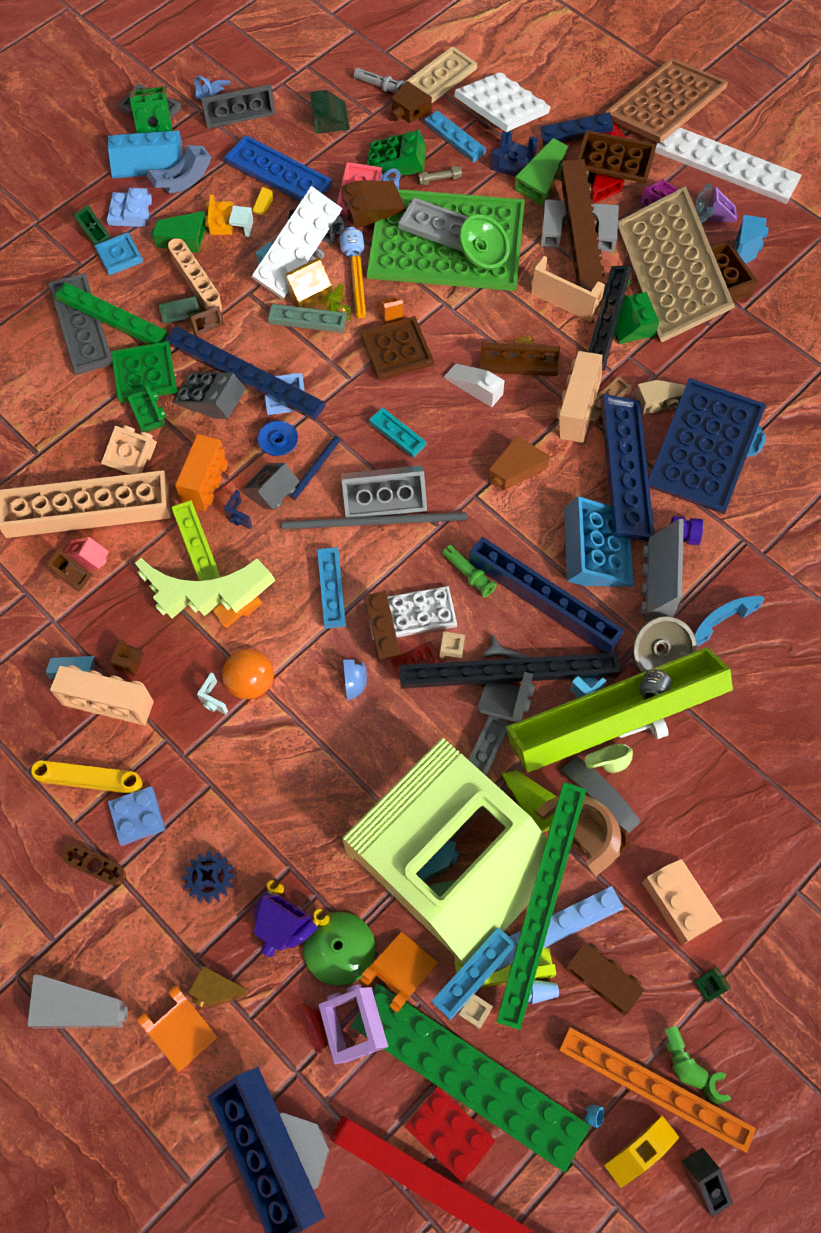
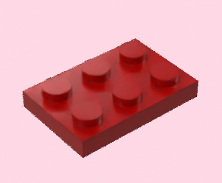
M439 1087L435 1089L405 1126L462 1183H464L496 1142Z

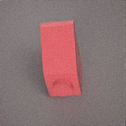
M90 537L71 540L64 551L88 570L103 567L107 561L106 556L109 553L108 550Z

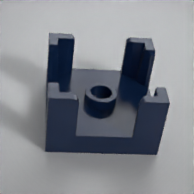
M503 130L500 148L498 152L496 148L492 152L491 170L516 177L536 156L538 138L530 136L527 147L513 143V132L511 130L508 132Z

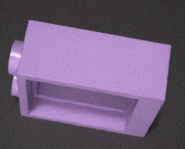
M361 984L347 988L348 993L329 995L326 997V1002L318 1004L334 1065L347 1063L388 1047L371 987L362 988ZM357 999L368 1041L346 1048L335 1007Z

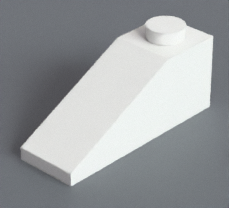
M455 364L444 376V379L490 407H493L503 395L504 380L487 370Z

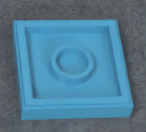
M129 232L94 245L109 276L143 262L142 256Z

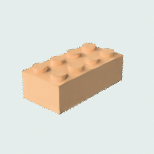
M578 351L577 358L572 360V375L568 374L567 391L564 390L561 401L563 405L558 407L557 419L559 420L557 430L560 431V439L584 443L590 416L602 379V355Z
M72 665L68 667L59 666L50 689L62 706L144 726L154 702L141 682L131 681L130 683L113 675L109 678L102 676L97 671H81L80 668Z

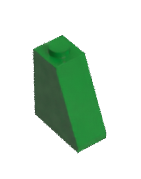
M205 212L157 220L156 226L152 229L151 233L156 247L169 249L168 243L172 239L178 238L185 242L191 252L199 253L207 228L205 225Z

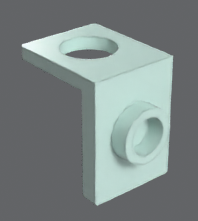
M210 673L197 695L200 702L204 703L203 706L212 712L217 710L226 715L228 712L226 705L209 696L217 683L215 675Z

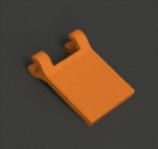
M401 931L374 963L363 972L360 981L366 987L376 976L397 993L389 1006L397 1013L437 966L438 962Z
M175 986L168 992L177 1002L170 1011L156 1023L153 1022L147 1013H143L137 1021L176 1070L180 1072L210 1046L218 1036L190 1003L181 989Z

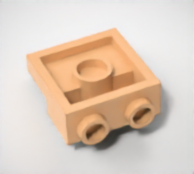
M123 425V428L115 426L101 464L128 474L142 473L146 460L150 461L157 442L148 433L141 431V434L134 433L135 429Z

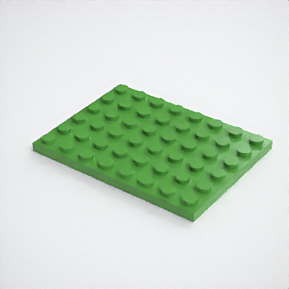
M398 189L406 210L412 200L417 198L468 217L481 214L496 220L508 236L510 252L505 263L492 270L477 267L468 260L462 251L399 229L398 223L405 212L375 222L367 279L516 291L524 199Z

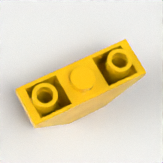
M661 1115L604 1164V1167L618 1186L622 1188L658 1161L678 1140L679 1136L663 1115Z

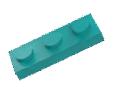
M383 407L369 419V424L411 458H414L426 447L424 439Z

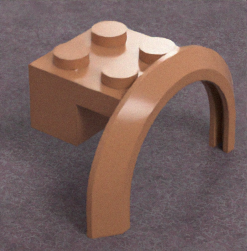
M559 796L548 800L534 810V812L544 821L554 814ZM585 796L580 812L581 818L578 819L572 844L586 857V868L596 877L620 856L621 832L612 812L599 801Z

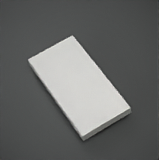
M449 586L388 596L397 637L457 627ZM370 623V629H371L372 639H373V642H374L372 627H371V623Z

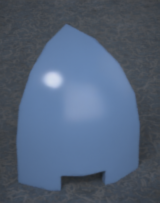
M343 660L347 700L359 696L365 689L367 670L363 662L358 665L354 663V660Z

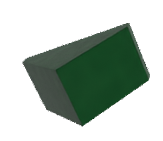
M88 205L73 215L79 234L93 246L111 237Z

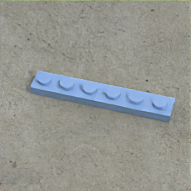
M611 886L552 915L543 949L623 910L624 907L613 887ZM521 931L509 936L516 944L518 943ZM516 948L501 963L496 972L512 965Z

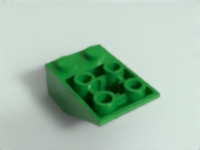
M408 131L404 134L371 142L367 165L382 167L383 172L395 168L402 175L424 171L426 144L420 131Z

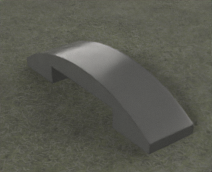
M575 756L560 770L573 785L587 789L586 795L605 805L612 812L618 824L627 830L628 834L641 822L619 793L593 768L588 769L585 761L578 756Z

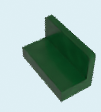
M196 295L168 300L158 304L164 324L187 319L190 313L200 312Z

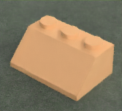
M682 859L661 868L643 881L642 884L681 945L686 944L722 922L720 916Z

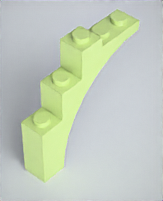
M142 558L135 562L140 569L137 573L145 582L148 579L152 582L149 587L156 593L153 596L158 603L155 607L163 616L167 613L171 618H174L188 605L195 613L200 611L205 616L220 602L227 610L232 608L237 613L275 581L272 574L258 559L228 576L204 581L180 580L164 575L152 568Z

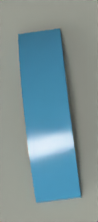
M749 596L736 599L713 611L702 622L694 635L697 647L709 640L713 633L712 627L736 612L744 618L759 609L765 600L763 596Z

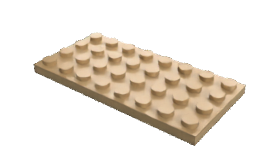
M686 186L618 221V227L642 292L648 293L658 317L659 325L657 332L662 342L735 308Z

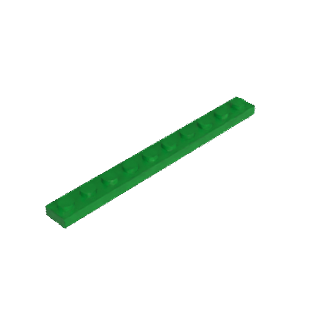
M565 782L562 783L496 1023L521 1030L587 789Z

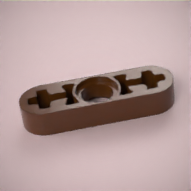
M70 844L62 852V859L67 865L108 885L119 886L125 881L126 871L120 864L77 844ZM77 851V854L84 858V860L81 862L76 858L72 859L69 857V854ZM93 859H98L100 867L96 871H89V862ZM105 868L112 872L117 870L120 874L119 877H114L111 880L112 877L104 872Z

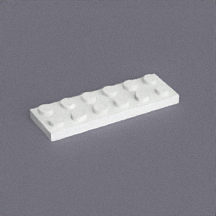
M311 186L251 278L283 300L288 293L285 274L309 261L342 208Z

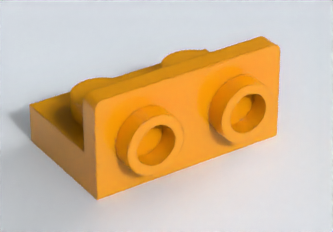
M210 194V199L206 202L208 216H205V225L209 227L210 235H232L233 226L229 224V219L234 202L215 201L214 194Z

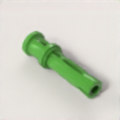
M452 545L447 546L449 551L445 548L442 555L468 578L469 584L475 586L481 592L482 597H488L496 589L497 584L494 581L491 582L484 575L485 572L471 565Z

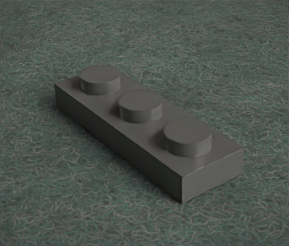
M489 715L468 759L485 776H487L507 734L506 727L511 724L504 719Z

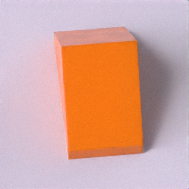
M395 296L378 300L385 324L404 319L402 299Z

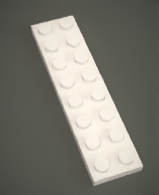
M680 127L662 143H658L655 153L787 204L802 174Z

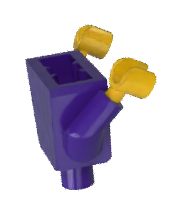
M270 880L267 883L268 892H264L253 909L254 933L264 940L260 951L268 957H273L276 949L282 951L301 944L318 929V925L324 926L328 924L330 919L329 915H327L323 920H318L323 910L317 909L314 912V919L310 920L311 915L280 896L284 892V886L279 883L277 888L274 889L276 886L274 880Z

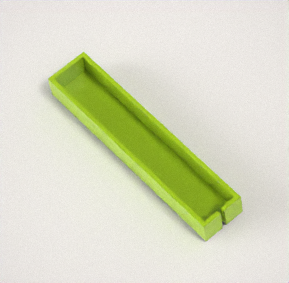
M706 647L651 669L662 670L671 678L672 686L669 691L645 700L639 688L646 672L640 673L507 726L506 729L511 748L529 773L732 691L731 669Z

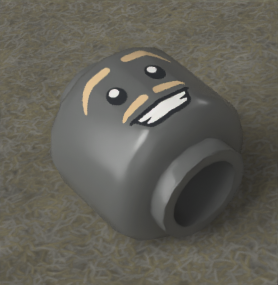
M650 670L644 674L639 691L646 700L669 691L672 686V680L662 670Z

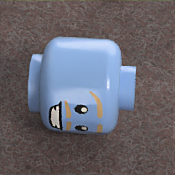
M354 227L346 228L342 235L339 236L341 251L346 256L360 255L364 250L363 234Z

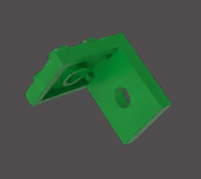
M167 86L132 90L130 102L137 133L173 131L167 102ZM149 117H156L158 124L151 126L148 123Z

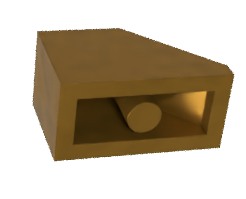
M203 966L188 994L194 997L193 1003L205 1009L206 1005L214 1008L244 998L249 992L245 988Z

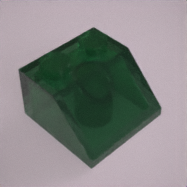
M328 90L310 92L315 134L350 130L345 101Z

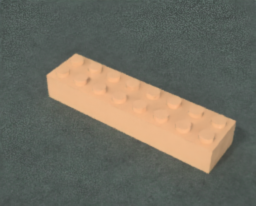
M164 470L0 490V530L5 538L171 518L169 482Z

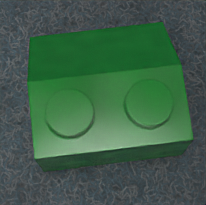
M647 292L629 295L623 300L615 330V336L619 344L655 337L659 320Z

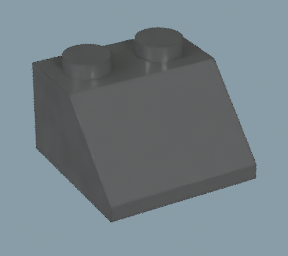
M266 463L240 491L263 509H276L282 504V500L286 495H290L295 491V486L300 481L285 463Z

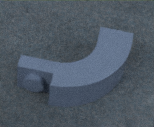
M187 145L185 155L178 165L167 170H148L146 176L154 187H164L168 194L177 193L189 188L203 176L208 168L211 156L203 146Z

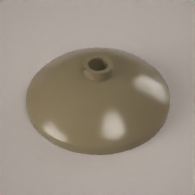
M668 616L657 617L645 623L636 634L633 642V658L637 668L643 673L696 652L697 644L692 630L683 621ZM658 644L662 646L660 651H657Z

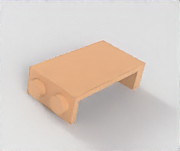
M544 256L540 262H536L532 270L534 277L531 281V294L592 322L600 310L605 284L597 282L590 292L545 271L547 257Z

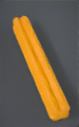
M359 255L351 256L355 313L356 318L364 319L366 317L361 258Z

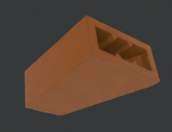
M516 436L489 469L488 480L495 487L506 490L545 471L549 467L551 456Z

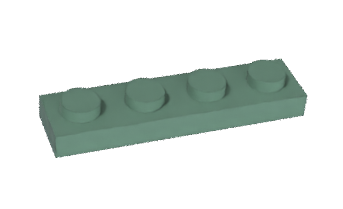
M272 304L268 321L269 324L344 333L347 313Z

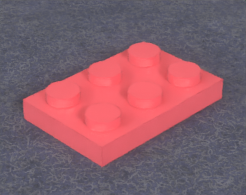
M347 162L341 186L355 181H381L382 167ZM340 188L337 205L342 210L339 214L349 215L344 205Z

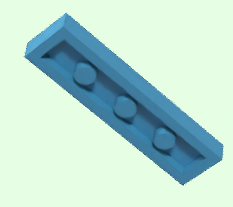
M438 110L425 119V125L470 161L475 162L486 154V148Z
M338 547L317 549L325 629L346 627Z
M498 927L431 1001L432 1004L451 1021L517 947V944Z

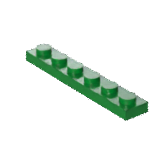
M67 282L55 294L56 300L147 344L160 343L167 336V330Z

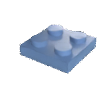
M152 786L108 801L121 846L166 830Z

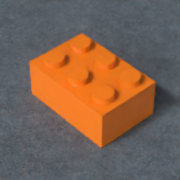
M197 434L175 485L181 502L185 503L192 500L196 510L206 512L208 505L212 504L214 499L213 493L215 488H218L220 485L222 471H225L227 468L228 460L225 457V449H223L220 439Z

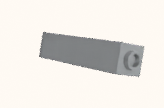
M33 976L28 1018L29 1027L35 1029L123 1028V1022H126L128 1015L125 1002L45 976Z

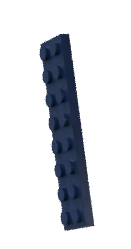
M603 394L600 400L613 536L649 541V538L655 533L640 401Z

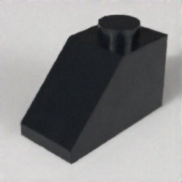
M703 1147L681 1161L690 1183L711 1217H714L733 1204L721 1169Z

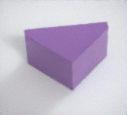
M717 187L713 188L707 206L708 221H737L736 206Z

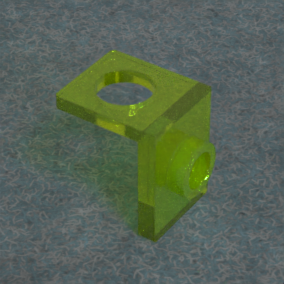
M339 283L335 291L331 292L329 296V311L339 312L337 308H341L347 313V320L350 321V307L340 303L344 297L343 284Z

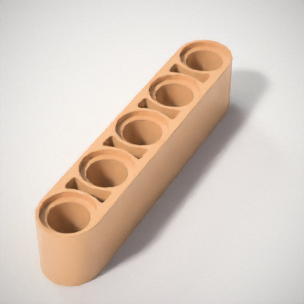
M178 238L172 239L168 243L172 261L203 308L206 310L219 306L220 310H222L217 289L185 242Z

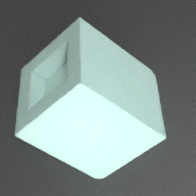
M233 206L229 224L244 227L245 236L247 237L250 236L253 225L252 209L249 207Z

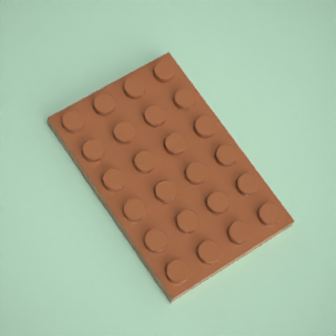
M671 58L605 113H611L612 122L660 144L725 90L728 81Z

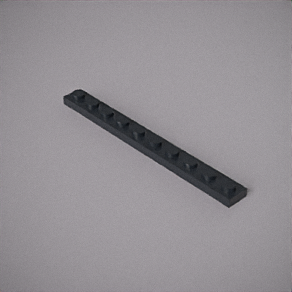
M617 653L411 664L400 665L399 671L401 689L522 682L524 672L533 674L532 681L575 679L578 676L580 678L619 676L620 667Z

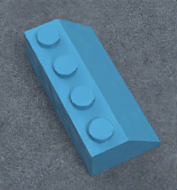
M180 131L109 135L108 153L112 178L146 176L148 170H167L178 165L183 159V143Z

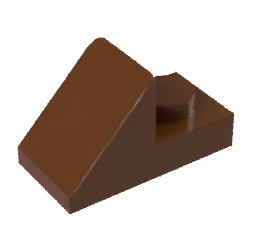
M214 306L201 312H193L189 315L194 336L225 325L219 306Z
M60 548L55 551L45 564L57 580H64L76 591H81L93 575Z

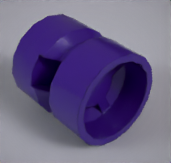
M672 516L670 524L678 519H684L683 541L687 545L699 546L703 534V519L690 518L686 521L685 517Z

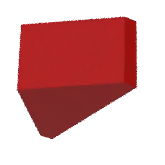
M597 173L591 199H593L594 203H598L621 192L624 179Z

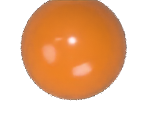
M243 649L233 653L226 660L222 670V680L226 690L231 695L240 699H253L261 696L270 688L274 679V668L271 661L266 655L254 649Z

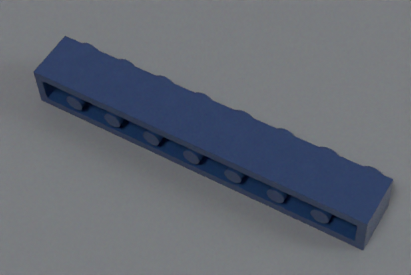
M481 537L470 550L469 563L482 570L486 575L603 653H612L621 641L625 631L623 628L489 540Z

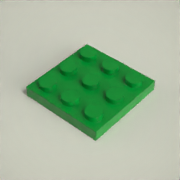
M169 341L111 351L119 403L129 402L127 396L146 390L145 385L147 384L151 390L155 389L157 396L178 393Z

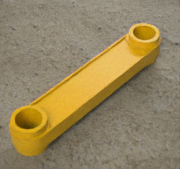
M38 761L32 766L31 770L33 777L38 782L128 794L139 791L142 788L141 777L132 771L50 761ZM47 768L46 773L39 776L40 771ZM136 779L133 786L127 787L129 780Z

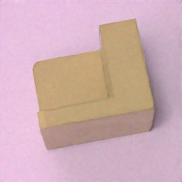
M443 632L440 661H444L445 656L462 658L465 635Z
M474 994L463 1006L459 1016L474 1025L475 1029L479 1031L493 1006Z

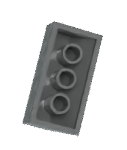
M271 84L201 98L208 129L275 115Z

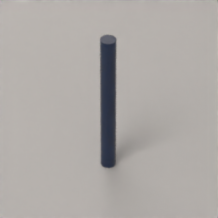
M338 436L332 438L297 484L295 491L289 495L290 498L296 500L341 441Z

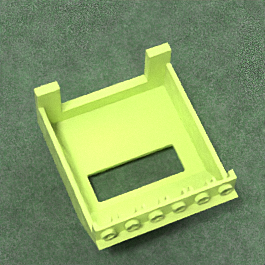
M443 737L342 837L346 854L352 860L355 858L455 955L454 960L460 965H465L498 927L504 932L528 906L547 840L530 815ZM483 806L506 829L456 882L439 897L416 873Z

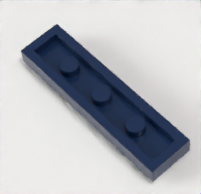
M611 113L541 126L543 145H547L553 138L560 142L582 138L586 130L599 133L612 132Z

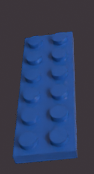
M247 135L224 157L225 163L300 202L311 186L324 194L332 185V179Z

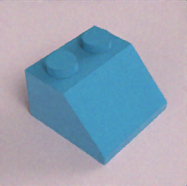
M743 216L734 248L745 264L754 260L757 252L762 250L764 243L762 239H766L769 227H766L767 218Z

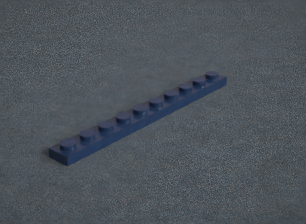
M177 326L165 339V342L169 341L171 347L221 373H234L242 384L313 421L316 420L326 406L324 401Z

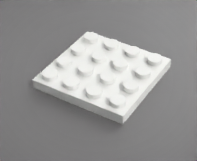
M496 73L456 89L454 97L505 132L548 114L551 108L544 100L538 99L530 91L520 87L517 82L508 79L503 73Z

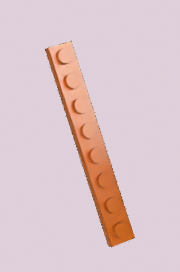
M572 1028L568 1029L559 1052L743 1153L748 1152L756 1131L755 1127Z

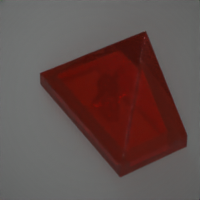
M303 1004L297 1005L313 1047L319 1055L323 1053L328 1039L321 1012Z

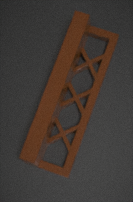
M482 343L480 369L498 374L557 376L560 346ZM485 350H494L495 352H485ZM546 353H555L554 356H552V355H545V354H546Z

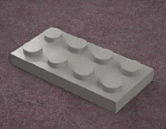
M414 198L398 223V227L406 232L462 251L459 242V231L461 225L469 217Z

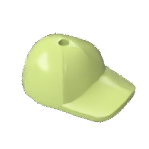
M625 744L609 745L588 754L585 757V764L588 769L602 767L608 773H617L629 766L632 761L633 750Z

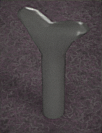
M495 635L491 637V646L482 654V658L497 655L510 659L530 657L503 648Z

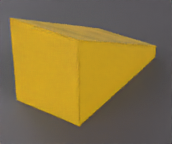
M262 187L253 208L254 213L261 216L264 215L274 201L272 190Z

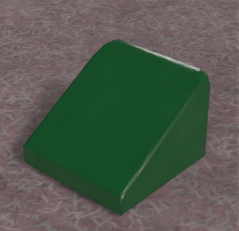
M718 967L713 968L694 980L707 1002L712 1001L731 989L730 984Z

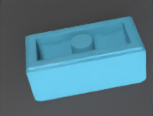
M95 657L50 658L46 675L49 679H55L59 666L68 667L69 665L76 666L85 672L94 671Z

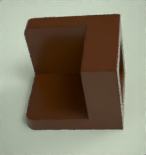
M119 640L110 663L115 671L135 676L144 653L141 650L127 647L125 641Z

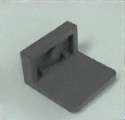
M524 672L520 687L507 683L485 684L478 705V711L514 722L521 721L523 712H528L531 699H528V696H533L535 684L531 683L533 674Z

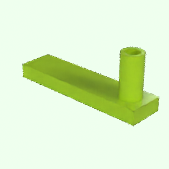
M192 500L173 506V513L199 581L220 578L221 576Z

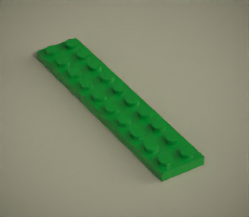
M377 983L373 990V995L388 1047L383 1050L565 1173L590 1125L408 1003H405L396 1013L389 1007L396 995ZM359 1012L350 1027L367 1038L362 1016Z

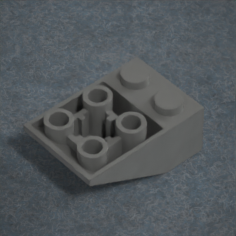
M191 372L182 389L178 392L174 404L214 419H229L246 388L234 373Z

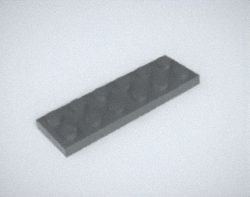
M83 273L50 282V290L75 374L79 375L113 365L101 321L56 300L55 294L65 282L92 294L86 274Z

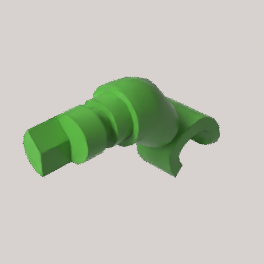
M673 1026L665 1029L669 1039V1043L665 1044L668 1053L673 1055L671 1058L674 1065L672 1069L676 1077L682 1083L702 1089L706 1099L713 1104H723L731 1100L732 1098L728 1094L721 1095L715 1089V1082L724 1080L726 1074L719 1072L709 1076L708 1071L699 1066L694 1058L691 1059L689 1053L684 1051L683 1048L686 1046L678 1027Z

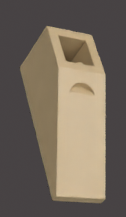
M660 380L638 384L635 397L636 400L640 401L642 414H654L661 410L677 408L686 385Z

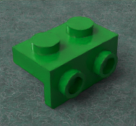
M147 384L145 385L146 390L127 396L142 432L145 433L165 426L163 419L167 418L163 407L158 408L156 401L159 398L155 389L151 390Z

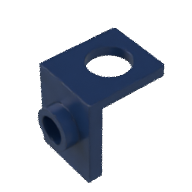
M235 490L224 507L226 518L236 526L242 525L251 529L252 522L250 516L236 510L242 500L240 492Z

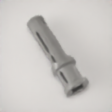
M358 67L354 72V79L378 86L384 92L389 91L396 94L405 84L404 81L394 80L391 76L383 77Z

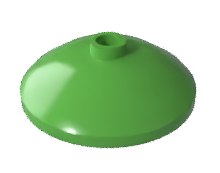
M478 214L469 217L461 225L459 242L463 253L470 262L479 268L487 270L496 269L505 263L509 256L510 243L505 230L496 220L489 216Z
M347 912L327 914L330 917L328 924L324 926L318 925V929L304 941V959L310 972L321 982L333 986H345L358 981L362 977L363 972L372 965L375 956V941L370 928L361 918ZM324 915L323 917L319 918L318 920H323V919L325 918V916H327V915ZM336 942H341L343 944V947L340 950L334 949V944Z

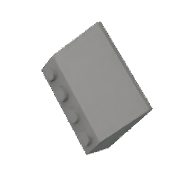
M678 519L652 535L647 545L643 546L642 557H646V564L643 563L642 576H645V582H642L641 595H644V602H641L640 614H644V622L646 623L657 617H673L682 599L684 519Z

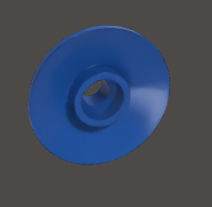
M273 421L266 424L260 430L258 435L259 446L269 455L283 456L293 451L296 447L298 433L294 426L288 422Z

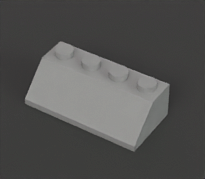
M422 465L341 473L346 518L427 511L425 477Z

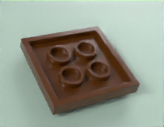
M415 316L361 331L362 340L379 381L434 365L433 357Z

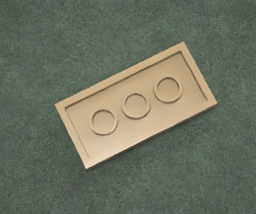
M452 46L407 81L430 95L433 103L475 71L477 63Z

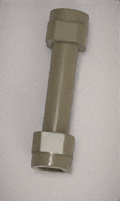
M453 166L451 170L428 174L425 171L418 174V181L420 185H428L429 181L452 177L455 180L462 177V170L460 166Z

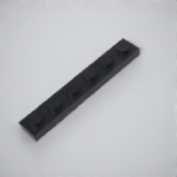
M629 265L611 266L588 353L602 355V371H605L631 274L632 269Z

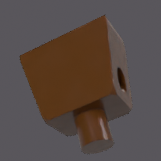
M407 81L392 97L390 117L395 122L402 118L406 122L412 123L432 111V97Z

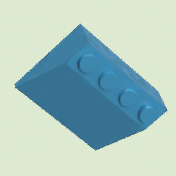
M578 496L564 507L567 581L583 586H634L631 539L613 536L611 508L609 505Z

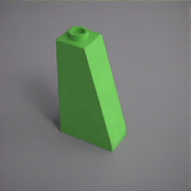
M553 138L516 176L514 190L544 207L545 200H548L560 174L558 164L562 159L566 160L568 146Z

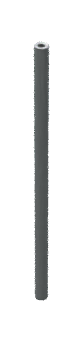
M467 512L282 521V530L467 520Z

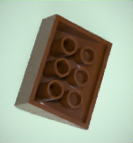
M586 130L577 160L584 159L585 167H588L589 172L646 184L657 144Z

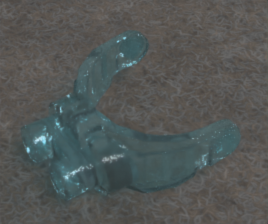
M706 184L696 198L695 209L702 225L714 213V207H709L712 190L711 184Z

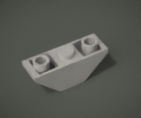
M281 1113V1119L297 1151L311 1186L315 1190L319 1187L330 1148L318 1124Z

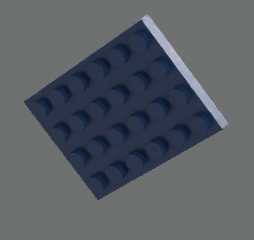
M689 378L649 477V488L725 514L766 404Z

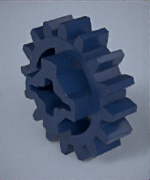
M207 851L206 857L199 853V860L190 859L191 868H184L188 875L182 878L185 882H188L184 888L186 891L191 890L189 896L192 899L197 896L199 903H202L204 898L208 904H211L212 898L220 902V895L223 894L227 897L226 889L233 888V884L229 881L235 879V875L229 872L234 868L231 864L227 865L229 860L226 857L221 859V855L218 852L214 857H212L210 851ZM207 863H213V864L210 865V866H203L204 864H207ZM222 871H224L223 883L220 882V876L223 874ZM197 872V873H198V879L195 881V884H194V876H195V873ZM203 872L212 876L215 883L206 880ZM215 889L213 892L205 893L206 890Z

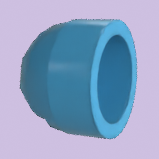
M591 1104L584 1109L587 1111V1115H583V1118L590 1126L599 1128L603 1123L604 1108Z

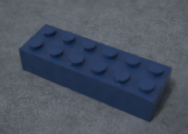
M259 1067L236 1075L208 1095L209 1102L265 1233H300L324 1219L325 1215Z

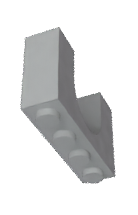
M545 200L541 247L559 248L561 229L567 224L564 201ZM594 203V210L592 212L593 216H596L595 231L599 233L598 249H601V252L614 253L619 205Z

